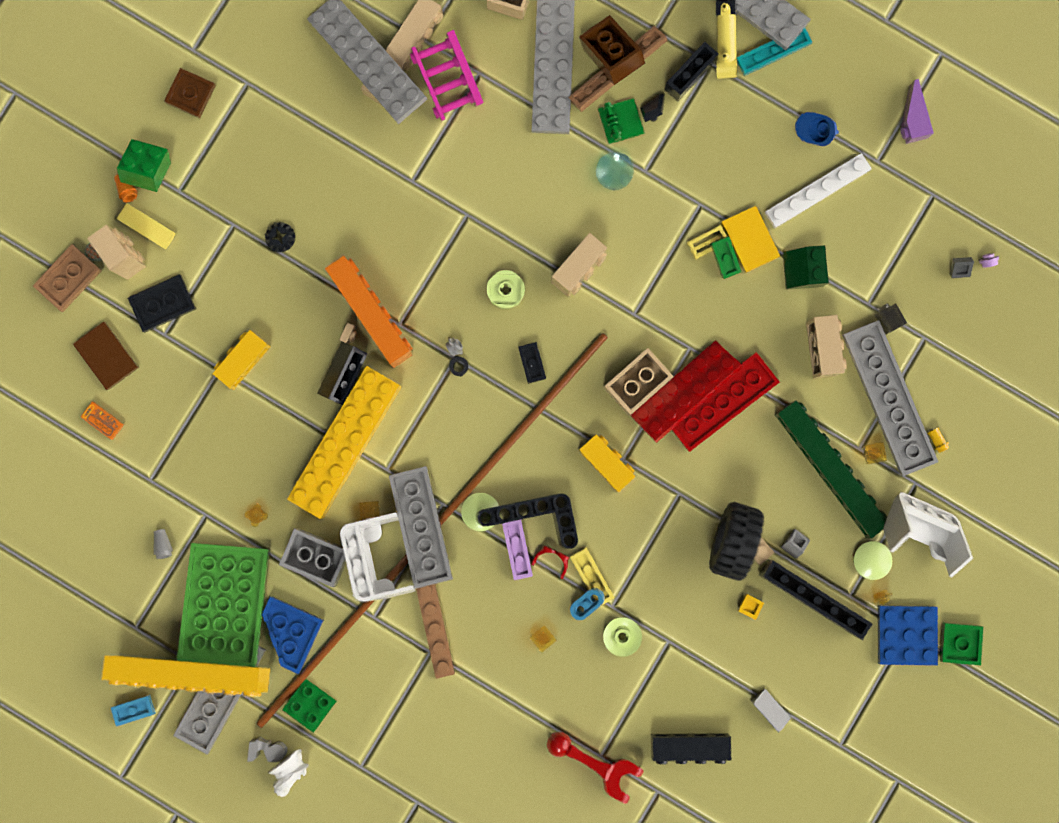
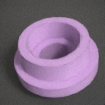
M989 253L983 255V259L979 260L983 268L998 265L999 256Z

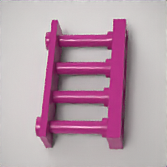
M454 30L446 33L447 38L444 39L445 41L420 52H417L414 46L411 48L412 53L409 54L413 64L418 65L435 105L432 108L436 119L440 118L441 121L445 120L444 113L468 103H474L475 106L484 103ZM447 48L449 50L452 49L454 53L452 60L428 70L424 69L421 59ZM453 67L460 68L462 74L459 75V78L432 88L429 77ZM460 85H467L469 89L467 96L440 107L436 98L437 95Z

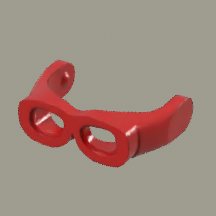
M543 545V548L535 555L531 565L534 566L536 564V560L540 555L554 553L563 561L564 570L560 575V579L563 580L570 557Z

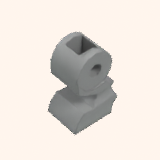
M262 737L252 739L249 742L247 762L255 760L260 755V750L264 751L268 762H278L287 754V746L283 742L272 744L271 740Z

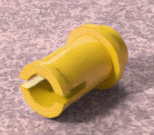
M939 427L927 433L936 447L935 451L937 450L941 453L949 448V442L945 441Z

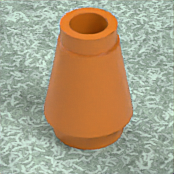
M115 175L114 180L119 198L125 203L134 201L137 198L136 188L133 185L120 182L119 175Z

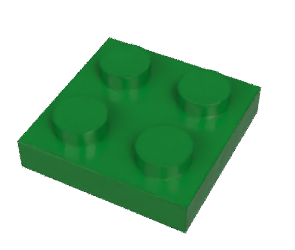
M942 622L940 662L981 666L984 627Z

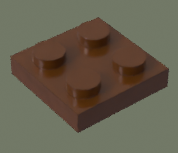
M180 68L164 102L200 119L216 85L207 79Z

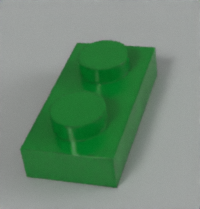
M726 236L711 242L710 245L722 279L741 273L730 237Z

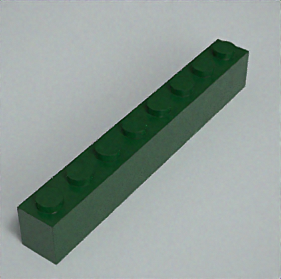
M797 400L791 402L776 413L775 417L864 536L872 539L884 530L887 515L882 510H878L875 506L877 504L875 499L870 494H866L863 490L865 488L863 483L859 479L856 480L854 478L851 467L847 463L844 464L840 459L842 456L839 451L830 446V440L827 435L821 433L817 428L818 423L815 419L809 418L806 414V407L801 402L798 403Z

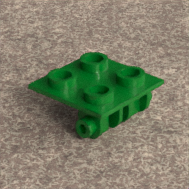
M634 98L615 104L608 102L604 104V107L598 108L608 144L645 134Z
M305 679L282 711L314 733L337 701Z

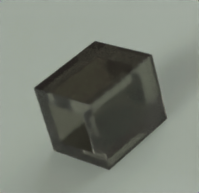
M889 303L878 308L880 312L874 315L877 321H880L885 334L891 333L907 324L896 303L891 306Z

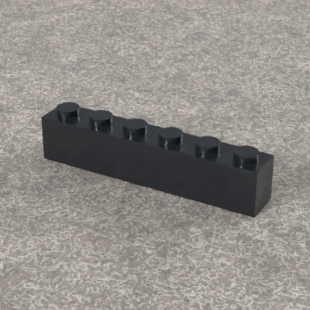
M768 559L759 574L766 581L860 640L865 638L873 623L773 560Z

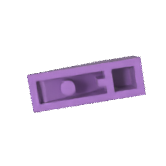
M919 79L914 80L908 90L901 125V136L905 139L906 144L928 139L934 134Z

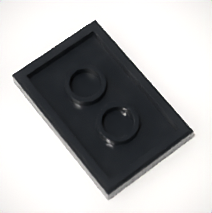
M180 274L128 297L143 333L196 310L195 304Z

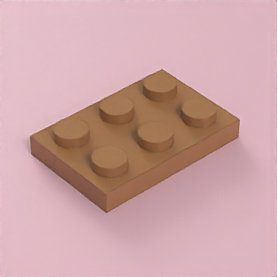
M71 244L33 287L59 311L64 312L102 270L75 245Z

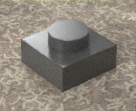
M953 258L950 269L951 278L971 277L974 264L973 258Z

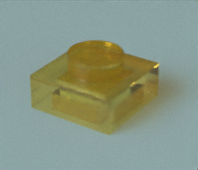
M884 442L863 446L866 465L887 461Z
M379 501L359 503L360 521L380 516Z
M545 625L530 636V639L541 652H544L557 641Z

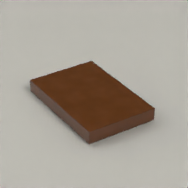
M102 322L73 344L106 390L111 389L139 368L106 322Z

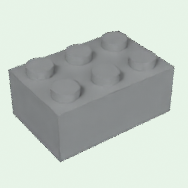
M296 528L293 530L279 565L330 587H335L345 567L346 558L343 546Z

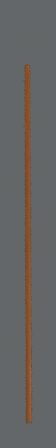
M602 333L439 516L441 526L607 340L608 337ZM407 554L384 579L392 582L408 564ZM375 600L366 601L360 605L258 720L257 725L263 728Z

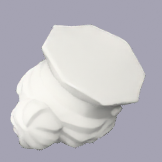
M300 749L295 750L268 772V774L275 775L277 779L273 787L274 792L280 797L288 794L294 782L301 778V774L303 776L306 775V768L309 765L303 763Z

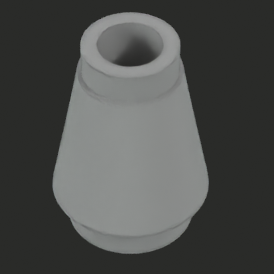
M165 529L154 531L153 554L156 555V559L171 557L173 549Z

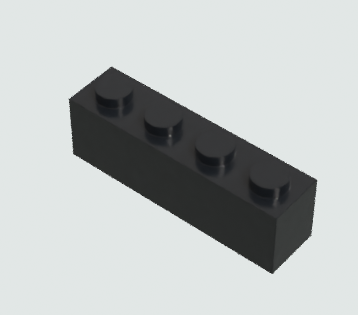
M728 733L651 734V758L653 761H656V764H668V761H675L676 764H687V761H695L696 764H706L707 761L725 764L726 761H732L731 736Z

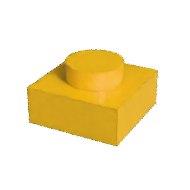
M745 594L737 611L756 620L764 602Z

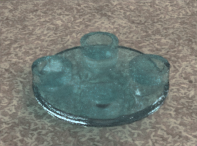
M611 152L602 156L596 167L598 181L602 186L610 190H619L626 187L631 182L634 174L633 164L629 157L619 152Z

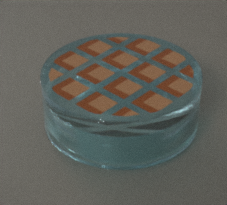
M89 243L85 248L86 256L92 261H101V257L91 243Z

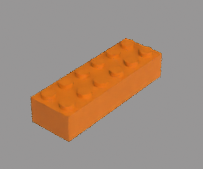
M342 256L327 266L325 270L389 364L395 368L413 356L410 352L413 348L405 337L401 339L399 335L402 332L396 323H390L389 319L392 317L384 306L380 307L378 305L381 301L374 291L371 290L369 292L368 288L370 285L363 275L360 274L358 276L357 273L360 270L351 258L347 260L345 256Z

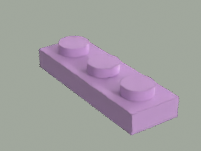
M522 521L502 523L514 580L532 577L533 574Z

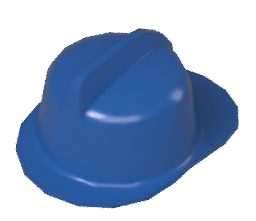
M814 112L802 114L797 119L795 125L797 136L802 141L818 146L829 145L836 134L839 133L833 119Z

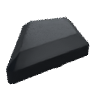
M664 93L659 94L640 108L645 122L649 120L654 122L658 119V116L663 115Z

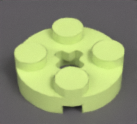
M499 271L487 283V295L491 303L498 308H513L519 305L524 297V282L513 271ZM504 285H508V288L511 289V292H508L507 295L500 291L501 288H504Z

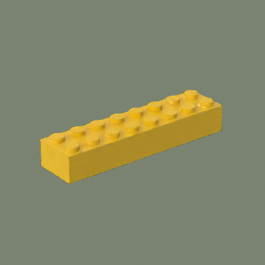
M365 367L287 500L317 518L324 519L402 388L399 384L372 368Z
M105 655L101 680H109L108 684L113 685L125 684L127 686H147L148 688H166L171 690L185 689V691H204L206 693H223L224 690V694L229 695L242 694L243 692V696H261V693L268 692L271 668Z

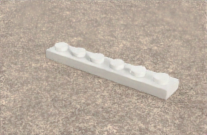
M861 153L765 212V215L775 229L871 170V167Z

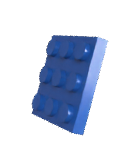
M878 605V664L938 665V607Z

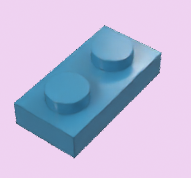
M151 695L111 707L116 726L156 714Z

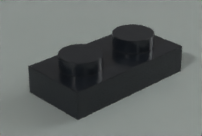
M537 342L519 346L518 349L527 383L531 384L546 380Z

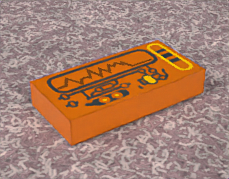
M91 402L81 415V418L111 440L115 438L124 426L122 422L95 402Z

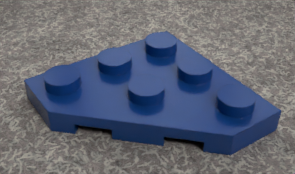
M270 596L262 616L268 627L272 644L276 649L280 666L300 674L324 620Z

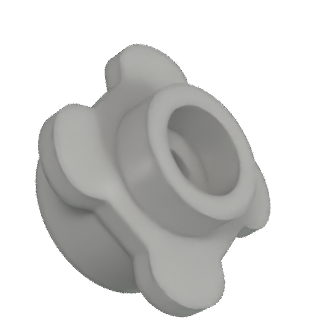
M449 338L446 347L452 356L463 354L461 342L458 339Z

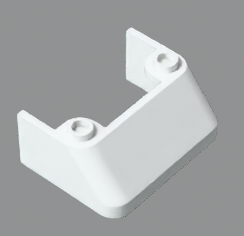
M903 492L894 498L884 525V534L891 552H894L910 537L928 545L932 557L936 560L944 561L950 577H953L973 559L960 521L953 514Z
M397 513L350 523L341 529L340 535L353 595L361 602L387 599L415 592L413 585L395 589L394 584L390 580H377L369 543L376 542L381 538L382 524L399 520Z

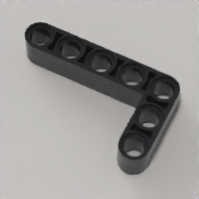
M555 494L482 509L476 514V522L482 527L552 513L559 545L564 549H572L578 544L572 506L566 494ZM558 497H562L565 501L562 508L556 505ZM539 501H544L546 504V509L543 512L537 508ZM520 505L527 507V514L524 516L518 512ZM503 508L509 512V516L505 520L499 516V512ZM484 512L490 516V520L486 524L480 520V516ZM562 516L568 518V525L565 527L560 524ZM566 535L572 537V543L569 546L564 543Z

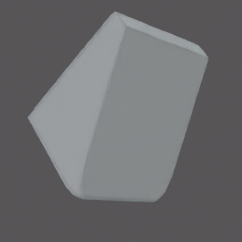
M794 529L781 548L792 557L798 558L803 554L810 540Z

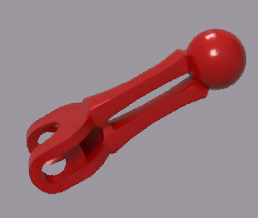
M555 732L547 740V749L551 755L555 757L567 756L585 764L603 779L604 790L609 796L624 804H628L630 797L621 790L619 785L620 779L626 774L641 777L644 772L642 768L626 759H620L610 764L592 758L572 745L570 737L564 732Z

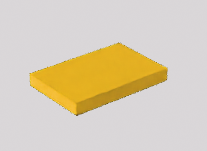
M756 206L721 222L726 235L730 237L734 251L745 274L781 257Z

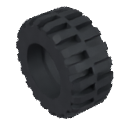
M731 502L727 505L718 524L710 553L709 569L712 573L736 581L744 580L747 577L757 555L763 532L764 515L760 509L738 502Z

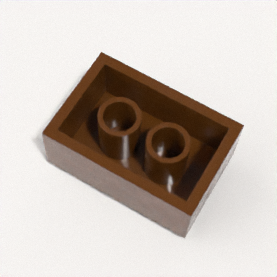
M611 15L579 36L585 53L614 85L645 64L641 48Z

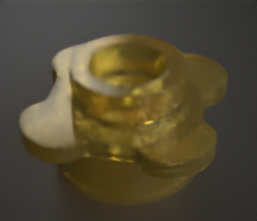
M255 504L250 511L245 512V518L251 521L253 527H258L259 523L267 520L268 514L261 509L260 504Z
M884 589L873 595L875 599L873 603H879L880 606L891 601L890 597L893 594Z

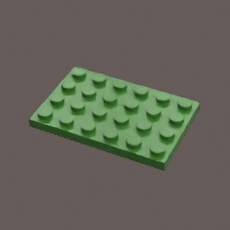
M191 543L177 661L256 667L269 549Z

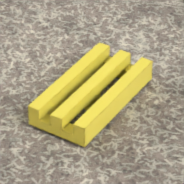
M720 225L688 241L686 244L696 260L712 252V248L710 247L700 253H697V250L709 245L711 242L726 237V234ZM718 231L720 232L719 235L696 247L693 246L694 243Z

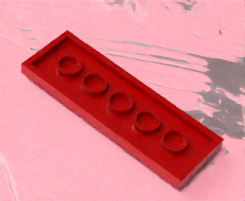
M715 340L630 416L657 443L742 368V364Z
M757 352L741 363L742 368L672 429V432L688 452H691L780 383Z

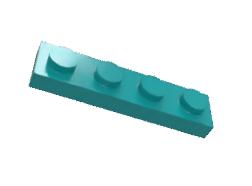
M804 28L787 50H784L775 41H771L737 57V64L743 76H746L810 46L812 40L806 28Z

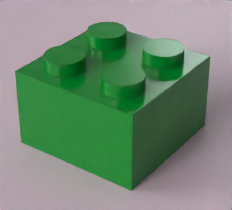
M131 139L117 166L120 182L157 192L171 164L169 151L163 147Z

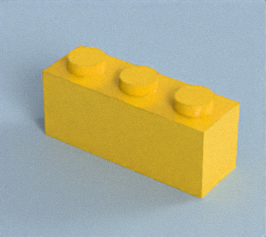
M251 330L244 332L240 336V342L228 350L226 353L227 357L215 365V371L212 373L232 390H235L271 347Z
M596 434L578 451L619 493L636 477L633 474L635 470L628 463L624 465L620 460L622 456L615 449L611 451L607 446L609 442L602 435L598 437Z

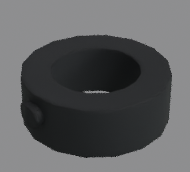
M455 356L450 361L449 369L452 374L462 377L468 371V363L464 358ZM457 361L464 363V369L460 372L455 371L453 368L454 363Z

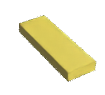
M126 203L117 217V220L164 249L168 248L176 233Z
M586 547L569 556L587 589L598 588L604 593L605 600L603 604L615 598ZM593 595V598L598 600L597 595Z

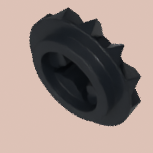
M274 222L265 233V242L271 250L285 252L293 246L295 232L290 225L284 222ZM277 230L281 234H285L282 237L283 244L278 239H275L277 237Z

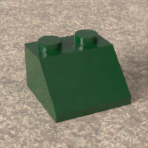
M825 245L808 246L782 252L786 290L824 287L829 283Z

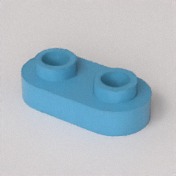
M598 588L588 590L571 605L570 613L572 617L576 620L587 618L604 603V593ZM593 595H597L598 600H595ZM579 606H582L584 611H580Z

